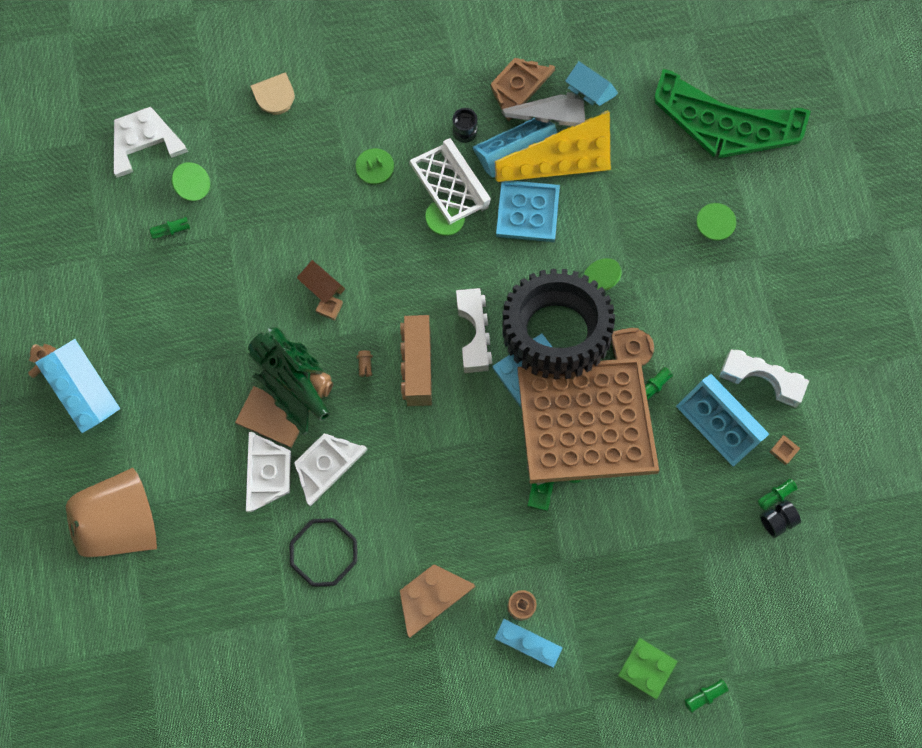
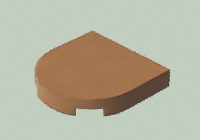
M638 328L613 331L611 345L615 360L640 358L641 366L646 365L650 361L654 352V343L650 335Z

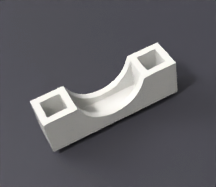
M480 288L456 290L458 316L468 319L476 330V335L472 342L462 348L464 373L488 371L489 364H492L491 352H487V345H490L489 333H485L484 327L488 326L487 314H483L482 307H486L485 295H481Z
M732 349L728 353L719 377L736 384L750 376L762 377L774 387L776 400L795 408L802 402L809 380L804 379V376L801 374L789 373L784 371L785 369L781 366L769 365L761 358H752L741 350Z

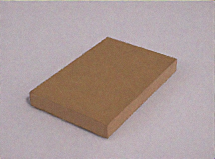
M253 386L235 423L292 448L300 431L286 419V413L274 404L275 400L271 395Z

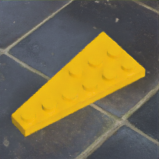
M607 110L601 113V115L589 118L581 124L571 126L545 138L541 142L531 144L521 151H516L496 160V181L502 182L611 170L610 111Z

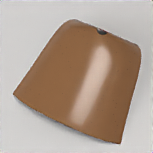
M134 468L76 493L67 501L66 513L69 531L79 555L99 557L157 549L156 533L150 506L143 484ZM75 521L79 522V526L77 528L74 523ZM71 524L73 526L74 536L72 534Z

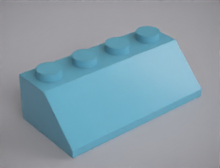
M533 118L473 146V150L486 173L491 177H495L496 160L516 151H521L531 144L541 142L545 138L556 134L557 130L554 123L550 121L545 123Z
M76 339L35 362L81 433L99 424L120 409Z
M712 374L703 379L676 405L733 467L769 435Z

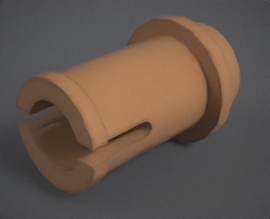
M359 351L356 356L359 359V376L364 377L365 370L366 377L372 376L371 358H373V355L370 354V351Z

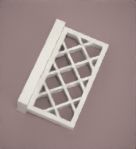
M451 138L443 141V145L410 160L409 164L449 225L478 210L484 211L488 209L491 198ZM441 152L445 157L444 162L433 160L434 155ZM421 161L429 163L428 170L420 169L417 163ZM431 164L442 167L441 174L431 172ZM444 169H452L455 172L454 178L443 175ZM428 176L439 178L438 185L429 184L427 181ZM441 179L453 182L451 189L440 187ZM454 184L463 185L465 192L453 190ZM438 191L448 193V201L439 199L437 196ZM451 195L463 197L461 205L450 202ZM466 198L473 200L476 205L467 207L463 203ZM448 206L460 209L459 214L451 217L447 211Z

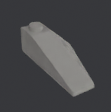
M567 92V95H557L502 109V114L510 118L531 120L532 117H535V120L545 123L552 119L555 122H559V125L576 126L585 122L584 100L573 92Z

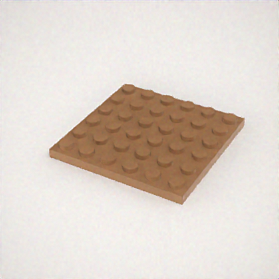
M640 358L600 361V364L597 366L593 364L592 370L586 372L583 368L581 376L576 377L575 372H572L570 379H565V374H560V379H554V374L549 373L548 378H543L542 371H538L536 376L531 373L532 367H529L527 370L517 367L530 483L659 473Z

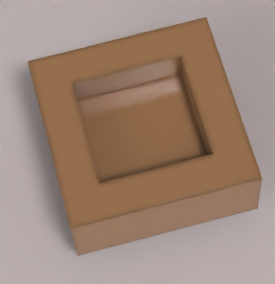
M334 297L327 303L321 300L316 313L335 321L343 302Z
M783 435L769 452L784 465H787L800 448Z

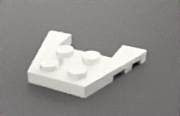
M151 107L114 120V174L117 178L133 172L128 154L165 141L171 158L188 152L185 145Z

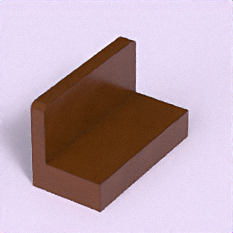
M313 260L297 276V279L324 303H327L336 292L341 295L345 290L339 282Z

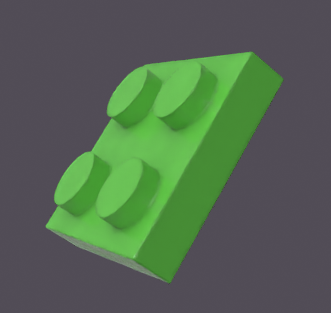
M638 638L618 677L657 700L678 661L643 639Z

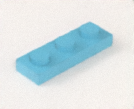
M503 619L495 637L496 640L554 668L562 650V647L506 619Z

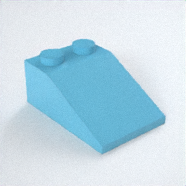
M578 61L566 79V83L569 85L568 89L576 95L579 92L585 96L583 99L592 106L594 103L600 106L618 94L617 90L608 80L580 61Z

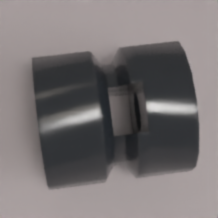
M469 108L458 109L452 118L453 136L459 142H471L477 136V115Z
M784 500L776 505L775 510L769 509L760 515L764 528L773 538L785 533L786 528L792 529L801 523L798 511L788 500Z

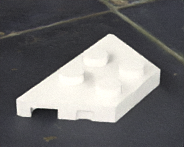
M249 432L246 512H252L290 493L291 451L253 432Z
M324 433L294 463L308 505L311 506L367 451V448L363 445L350 443L347 440L334 438V436Z

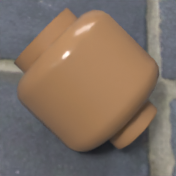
M324 372L322 374L310 373V380L320 398L327 397L333 387L330 375Z

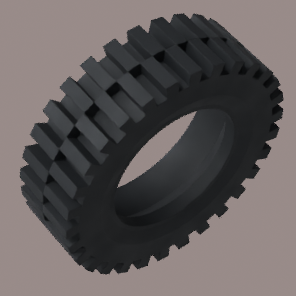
M551 269L550 274H546L545 270L539 271V277L532 273L529 275V281L524 277L520 280V286L516 284L513 287V292H509L507 301L504 303L502 335L505 347L508 346L510 356L514 354V361L517 364L522 361V368L525 370L532 367L531 373L536 376L538 371L543 372V378H548L549 373L554 374V379H560V374H565V379H570L572 372H575L576 377L581 376L583 368L586 372L592 370L593 364L595 366L600 364L601 358L604 359L607 350L610 348L615 322L613 304L610 305L611 299L609 295L605 296V289L603 287L597 290L598 283L595 280L588 283L589 276L584 274L582 278H579V272L573 271L572 275H568V269H562V274H557L556 269ZM548 306H564L576 311L584 319L588 332L585 341L578 345L567 348H553L542 345L528 335L527 325L532 315L538 310Z

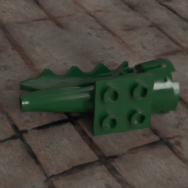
M269 328L268 333L264 335L261 332L248 346L250 358L264 369L261 374L255 373L253 377L263 384V390L274 398V404L286 413V419L294 424L303 435H306L308 433L309 411L320 421L326 420L330 415L310 380V373L322 374L323 370L318 366L319 362L308 354V349L300 342H290L279 328Z

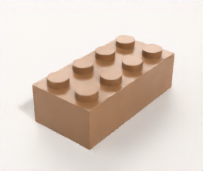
M429 315L404 316V323H400L402 341H405L401 342L402 361H405L401 362L402 380H405V382H401L403 400H406L407 406L432 405Z

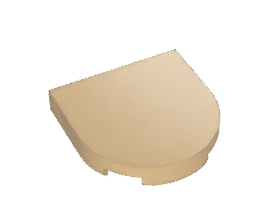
M286 72L251 85L259 107L263 111L273 113V115L285 113L290 109L294 101V91Z

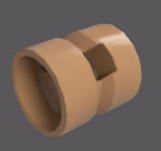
M525 590L513 593L507 605L510 616L519 621L529 619L534 614L537 606L535 597Z

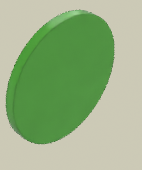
M368 149L360 154L356 161L357 175L368 184L377 185L384 183L392 176L394 171V161L391 155L382 149Z
M187 162L180 164L173 171L171 182L178 196L187 201H198L207 195L210 189V179L205 169L200 165Z
M435 202L428 207L425 215L426 223L430 230L442 236H450L459 232L465 220L464 217L449 225ZM448 206L447 211L453 217L459 214L460 209Z
M712 203L704 206L699 211L696 224L699 232L704 237L720 241L732 235L736 228V217L733 211L726 205Z
M604 258L593 262L585 270L584 274L589 276L588 283H591L593 280L598 283L597 290L603 287L607 291L618 283L621 278L622 269L616 260Z

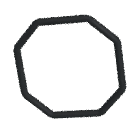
M334 518L310 520L290 542V566L313 587L337 585L357 563L356 538ZM333 522L353 541V561L334 582L314 583L294 564V543L313 523Z

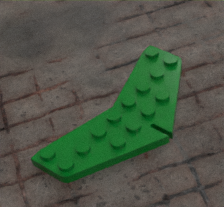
M662 70L654 96L655 104L713 157H715L719 142L722 143L718 159L797 145L805 135L811 113L810 110L803 108L773 110L734 107L719 102L681 80V76L673 71Z

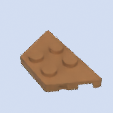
M514 58L491 83V89L501 109L525 104L555 71V67L553 65H549V67L538 65V62H527L524 59Z
M432 565L402 588L400 595L409 638L474 589L475 585L436 565Z

